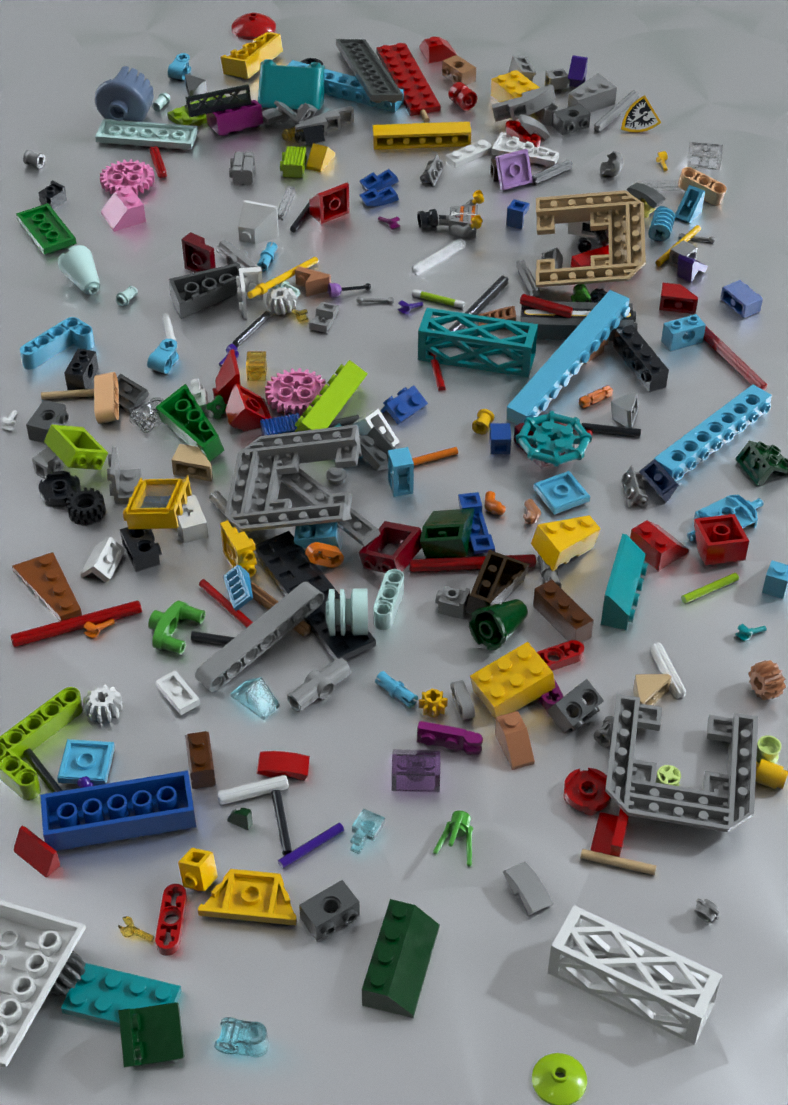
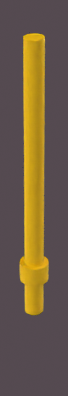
M313 257L298 266L309 268L318 263V258ZM298 266L266 283L256 285L255 289L247 293L248 298L252 299L257 295L261 296L267 293L270 288L293 277Z

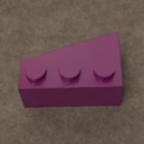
M251 100L252 105L206 114L207 124L218 135L222 136L228 135L229 132L243 131L248 127L255 128L260 124H264L262 106L256 100Z

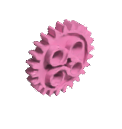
M125 159L123 162L117 161V164L111 163V166H106V169H102V173H100V184L102 188H105V192L109 191L110 194L123 188L131 187L135 194L138 195V192L144 193V189L149 190V187H152L153 183H155L153 168L149 164L145 165V162L139 163V160L135 162L132 159L129 162H126Z
M291 368V372L283 370L284 374L276 373L277 377L272 376L271 381H267L265 397L272 409L277 408L278 413L284 411V415H287L289 412H292V414L299 413L300 416L303 415V412H305L309 405L313 407L312 401L317 395H320V391L326 384L325 379H321V375L316 376L315 371L309 373V369L302 372L301 368L298 371H294Z

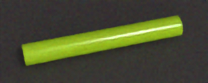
M737 573L728 575L682 595L681 600L686 604L738 581L739 576Z

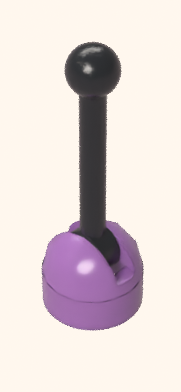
M338 283L328 284L330 298L338 297L342 291L371 289V284L369 283L353 287H341Z

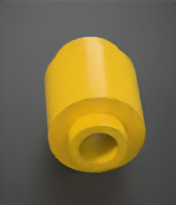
M761 759L760 763L756 762L755 782L773 789H783L788 771L784 770V767Z

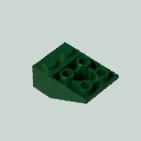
M474 508L440 510L431 513L422 527L420 544L426 559L467 557Z

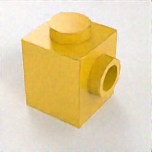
M191 848L178 862L182 883L185 888L205 892L218 877L214 855L211 851Z

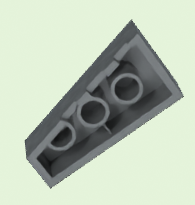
M230 264L169 279L170 296L180 319L236 295L238 288L236 276H239L240 264Z

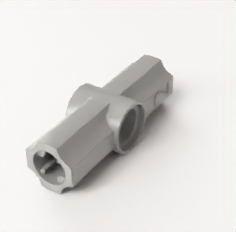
M222 240L216 247L217 253L226 259L228 265L239 263L241 268L259 267L249 258L245 249L238 250L229 241Z
M337 658L321 671H311L305 678L304 683L287 695V700L295 711H302L318 698H327L333 692L335 685L351 674V668L347 661L343 658Z

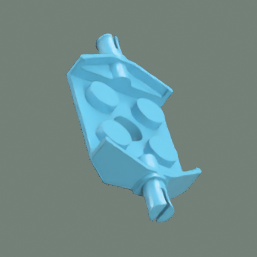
M729 495L696 511L694 519L735 514L742 528L751 524L755 528L758 521L756 509L762 507L764 503L760 498L750 502L740 495ZM695 530L687 533L690 541L696 539Z

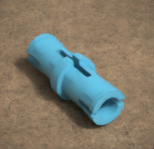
M268 242L265 250L260 254V260L257 265L261 267V270L263 268V272L268 269L269 264L274 260V254L278 249L277 244L274 242L273 244Z
M384 671L377 675L378 679H375V683L389 692L390 697H396L408 708L415 706L417 703L415 700H418V696L405 688L404 683L394 680Z

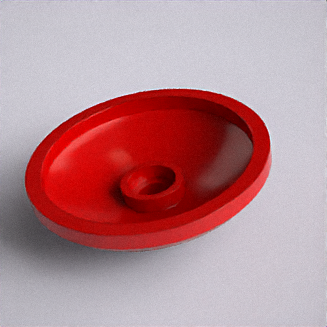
M247 13L238 17L232 23L231 29L237 37L253 40L267 32L274 33L276 23L269 16L260 13Z

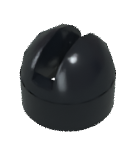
M580 238L577 241L579 252L583 253L591 250L592 245L587 238Z

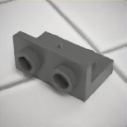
M372 427L367 435L359 436L361 454L375 471L388 469V450L396 448L377 427Z

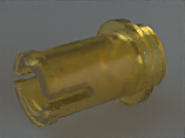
M295 126L283 130L281 134L283 140L291 141L295 137Z

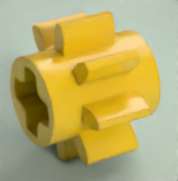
M431 688L426 693L422 692V699H419V708H423V715L435 718L440 714H445L448 698H443V691Z

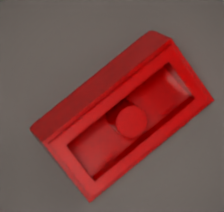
M22 825L16 838L14 853L44 877H49L60 867L57 851Z

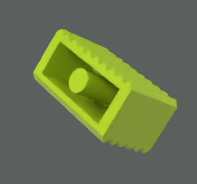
M287 146L286 152H282L280 171H283V177L303 178L307 161L305 146Z

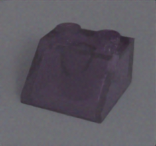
M393 749L392 791L440 792V750Z

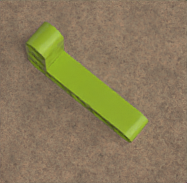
M67 687L61 690L0 736V780L24 800L37 798L41 788L35 770L22 760L24 758L23 753L26 749H31L32 751L82 713L83 705L80 691L77 688Z

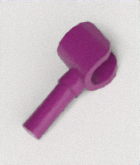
M378 217V220L387 223L390 229L401 226L397 223V221H400L399 217L392 219Z

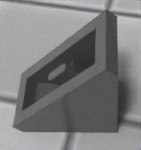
M185 74L188 96L207 93L206 80Z

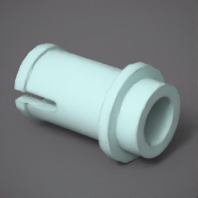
M161 93L159 98L152 103V108L159 112L165 105L170 103V96L167 93Z
M129 286L125 291L119 292L116 295L117 304L120 306L128 305L129 301L137 296V289Z

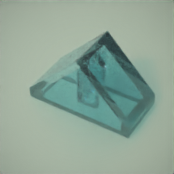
M262 677L246 680L230 693L232 698L263 720L280 707L279 702Z

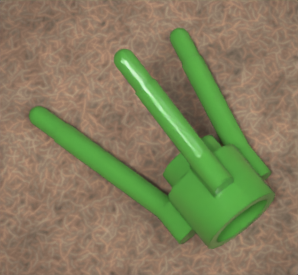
M577 284L573 288L572 302H585L587 300L592 302L586 285Z
M459 810L453 812L451 821L447 822L433 853L437 854L449 832H451L448 843L450 847L453 846L456 837H462L466 834L467 866L470 867L472 865L473 827L470 825L471 816L467 812Z

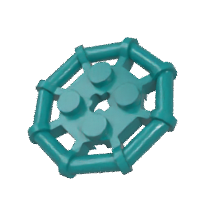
M549 411V413L537 417L526 418L520 433L516 435V442L522 446L528 459L553 464L554 467L584 458V452L592 441V435L587 433L581 425L579 418L563 416L554 413V411ZM554 421H555V422L562 423V424H566L567 426L554 423ZM574 429L577 431L579 436H575L573 434ZM530 430L534 432L533 436H527ZM530 444L536 445L537 448H532ZM574 444H579L578 448L575 449L573 447Z

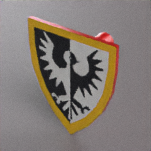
M645 95L636 100L626 111L621 130L639 133L648 131L661 123Z

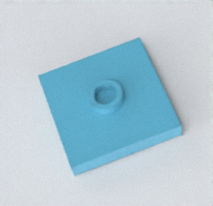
M570 471L534 483L533 486L535 492L554 515L590 502V495Z
M67 739L57 777L58 783L77 784L78 779L87 776L93 785L106 784L115 749L114 742Z

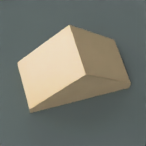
M635 674L634 697H640V704L654 705L669 691L672 676L669 674Z

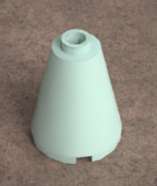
M83 245L70 247L68 249L69 252L65 255L64 253L60 255L58 267L86 295L96 294L100 289V282L92 252Z

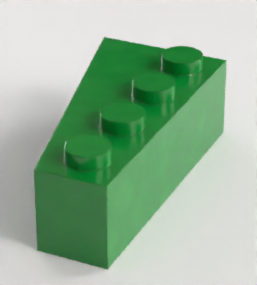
M186 384L155 407L162 423L189 446L199 447L209 462L225 451L219 435Z

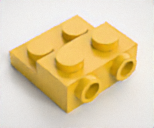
M228 520L221 522L223 553L231 567L234 568L236 565H240L249 573L250 577L254 576L257 561L253 552L256 550L253 539H249L245 531L238 533L236 527L232 528Z

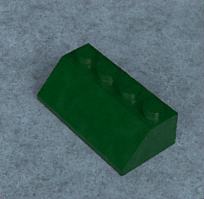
M390 899L362 986V1006L414 1018L440 928V924L416 905Z

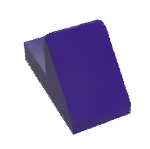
M572 56L568 73L570 87L577 88L586 82L588 57Z
M681 254L678 256L677 276L692 283L698 271L706 272L708 268L707 265Z

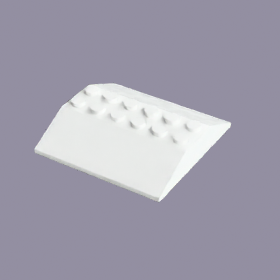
M0 900V1067H7L86 927L81 923Z

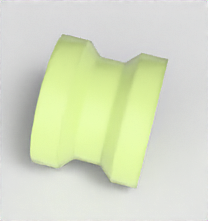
M664 765L658 769L655 782L679 786L681 773L674 766Z

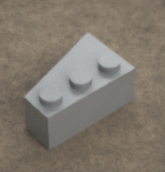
M598 73L569 93L568 107L581 104L589 112H593L614 105L617 87Z

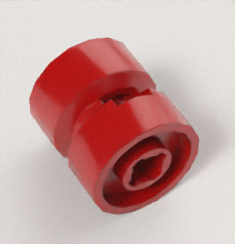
M457 82L449 89L448 96L450 100L462 110L469 111L477 103L476 93L464 83Z

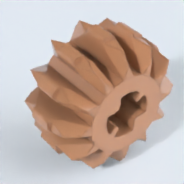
M765 660L751 666V671L748 672L750 677L749 683L752 685L751 690H754L756 696L761 697L762 700L779 697L786 688L784 683L786 678L782 675L783 670H779L778 664L773 663L771 660Z

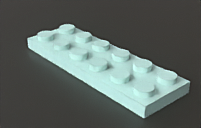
M103 119L95 139L96 142L104 144L157 146L167 149L178 148L188 150L193 147L198 134V126Z

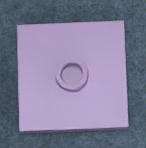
M528 149L495 156L501 190L533 183Z

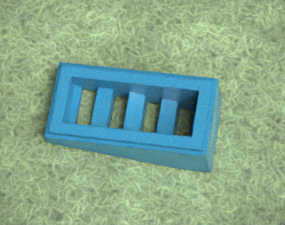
M236 565L224 574L223 578L232 606L237 611L253 599L250 575L240 565Z

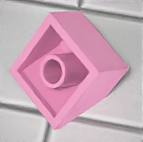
M131 187L114 192L101 210L102 216L113 231L146 222L144 204Z

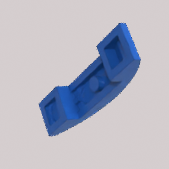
M479 492L458 494L460 509L474 508L469 541L471 551L474 554L487 553L488 550L495 552L491 534L488 533L482 513L483 506Z

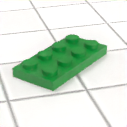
M48 203L16 213L17 220L44 255L77 244L74 235Z

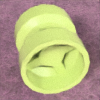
M762 736L757 742L756 762L760 763L761 759L777 764L778 755L781 751L780 741L773 736Z

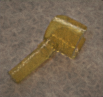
M292 309V313L296 315L298 322L309 319L306 316L308 313L307 309L300 311Z
M129 916L123 917V921L127 925L126 927L118 925L124 937L135 935L150 942L154 940L155 936L135 927L132 918Z

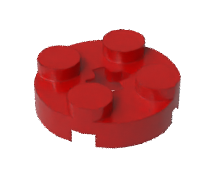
M588 768V771H580V769L572 771L565 779L564 800L578 811L591 816L595 815L598 811L606 808L611 801V797L605 792L607 775L595 768ZM590 787L592 788V793H586L582 788L588 789Z

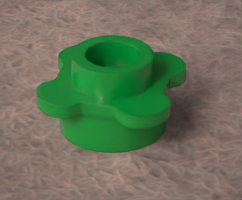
M220 395L216 396L214 400L206 405L207 410L213 413L215 419H220L227 407L223 397Z

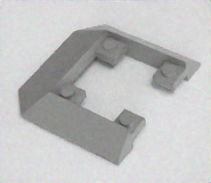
M358 425L258 437L237 455L225 517L242 532L341 522L352 519L350 515L352 502L350 492L330 494L328 504L292 508L290 498L277 499L282 475L298 473L300 463L335 460L337 468L357 466L358 457L362 456Z
M616 695L605 792L628 816L728 832L754 815L758 716L734 713L733 718L709 715L706 739L729 742L727 774L705 771L703 790L656 783L657 763L634 759L637 728L659 731L662 707L640 704V697Z

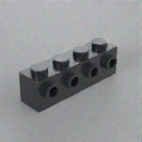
M630 325L615 329V337L613 338L614 349L649 392L666 388L669 369L634 326Z

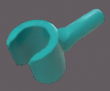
M741 624L737 628L739 632L735 635L743 641H748L752 635L764 632L767 628L766 626L749 629L744 624Z

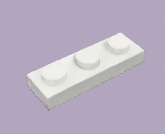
M482 139L445 155V161L454 168H457L490 154L493 145Z

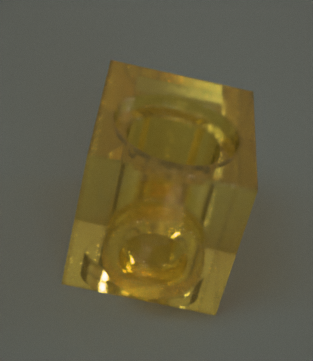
M247 351V381H266V351Z

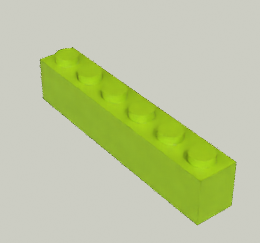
M350 360L345 366L341 364L335 374L332 375L327 384L322 388L319 393L320 395H317L312 401L313 407L309 405L303 413L306 417L304 418L301 415L295 423L297 427L295 432L328 428L368 373Z

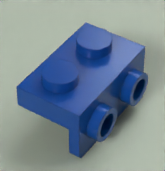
M415 386L409 389L405 387L397 393V397L393 398L391 396L383 402L385 406L380 411L382 414L388 411L399 425L426 407L428 403Z

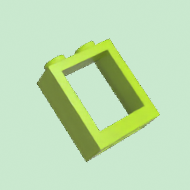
M51 424L44 440L46 445L68 468L101 470L108 455V452L84 427Z

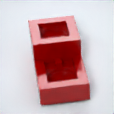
M262 751L258 756L256 774L271 778L286 775L305 781L308 776L310 756L284 751Z

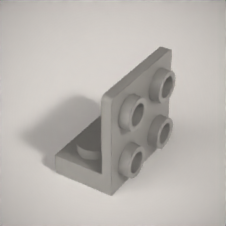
M279 101L274 102L277 106L276 109L282 114L289 115L288 119L294 124H299L312 118L318 110L314 106L305 103L297 109L296 113L286 104Z
M112 447V454L108 455V465L111 469H107V480L112 483L109 485L110 496H114L115 504H128L129 497L132 496L134 487L137 486L142 476L141 469L120 470L117 447Z

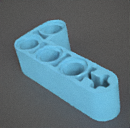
M69 317L20 347L23 367L26 369L37 368L72 345L80 349H92L95 345L92 327L76 317Z

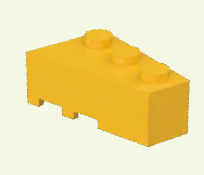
M590 515L538 524L531 545L545 563L550 566V569L555 571L562 563L567 564L574 556L579 557L594 548L601 528Z

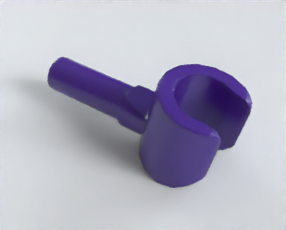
M401 300L398 304L402 307L397 310L403 314H408L411 309L423 306V302L408 304Z
M234 344L228 345L226 348L227 355L230 350L234 349L235 356L238 358V348ZM226 357L219 363L220 367H222Z

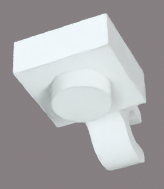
M199 379L191 380V394H193L202 410L207 409V391L205 388L203 389L202 384H199Z

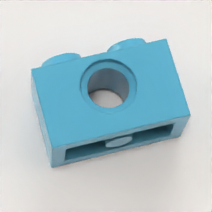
M697 314L666 322L663 324L661 341L670 352L702 343L706 324Z

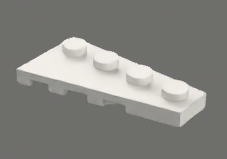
M504 132L500 133L491 151L492 155L499 156L528 149L530 163L542 164L547 167L556 165L559 159V152L542 146L534 147L533 143L529 141L523 143L515 136L509 138Z

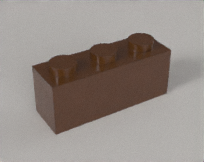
M553 580L534 589L533 607L567 641L577 640L583 643L592 637L594 620Z

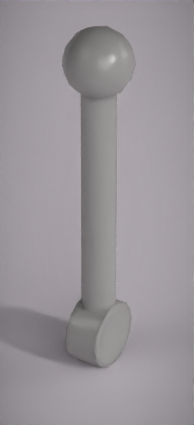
M679 234L678 239L680 240L685 234ZM694 236L691 239L709 241V243L715 242L714 237L706 238Z
M359 296L356 301L359 304L362 302H387L388 304H393L394 298L374 299Z

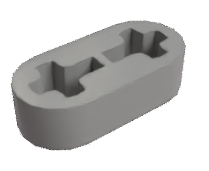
M464 681L452 682L450 684L451 694L461 719L474 718V705Z

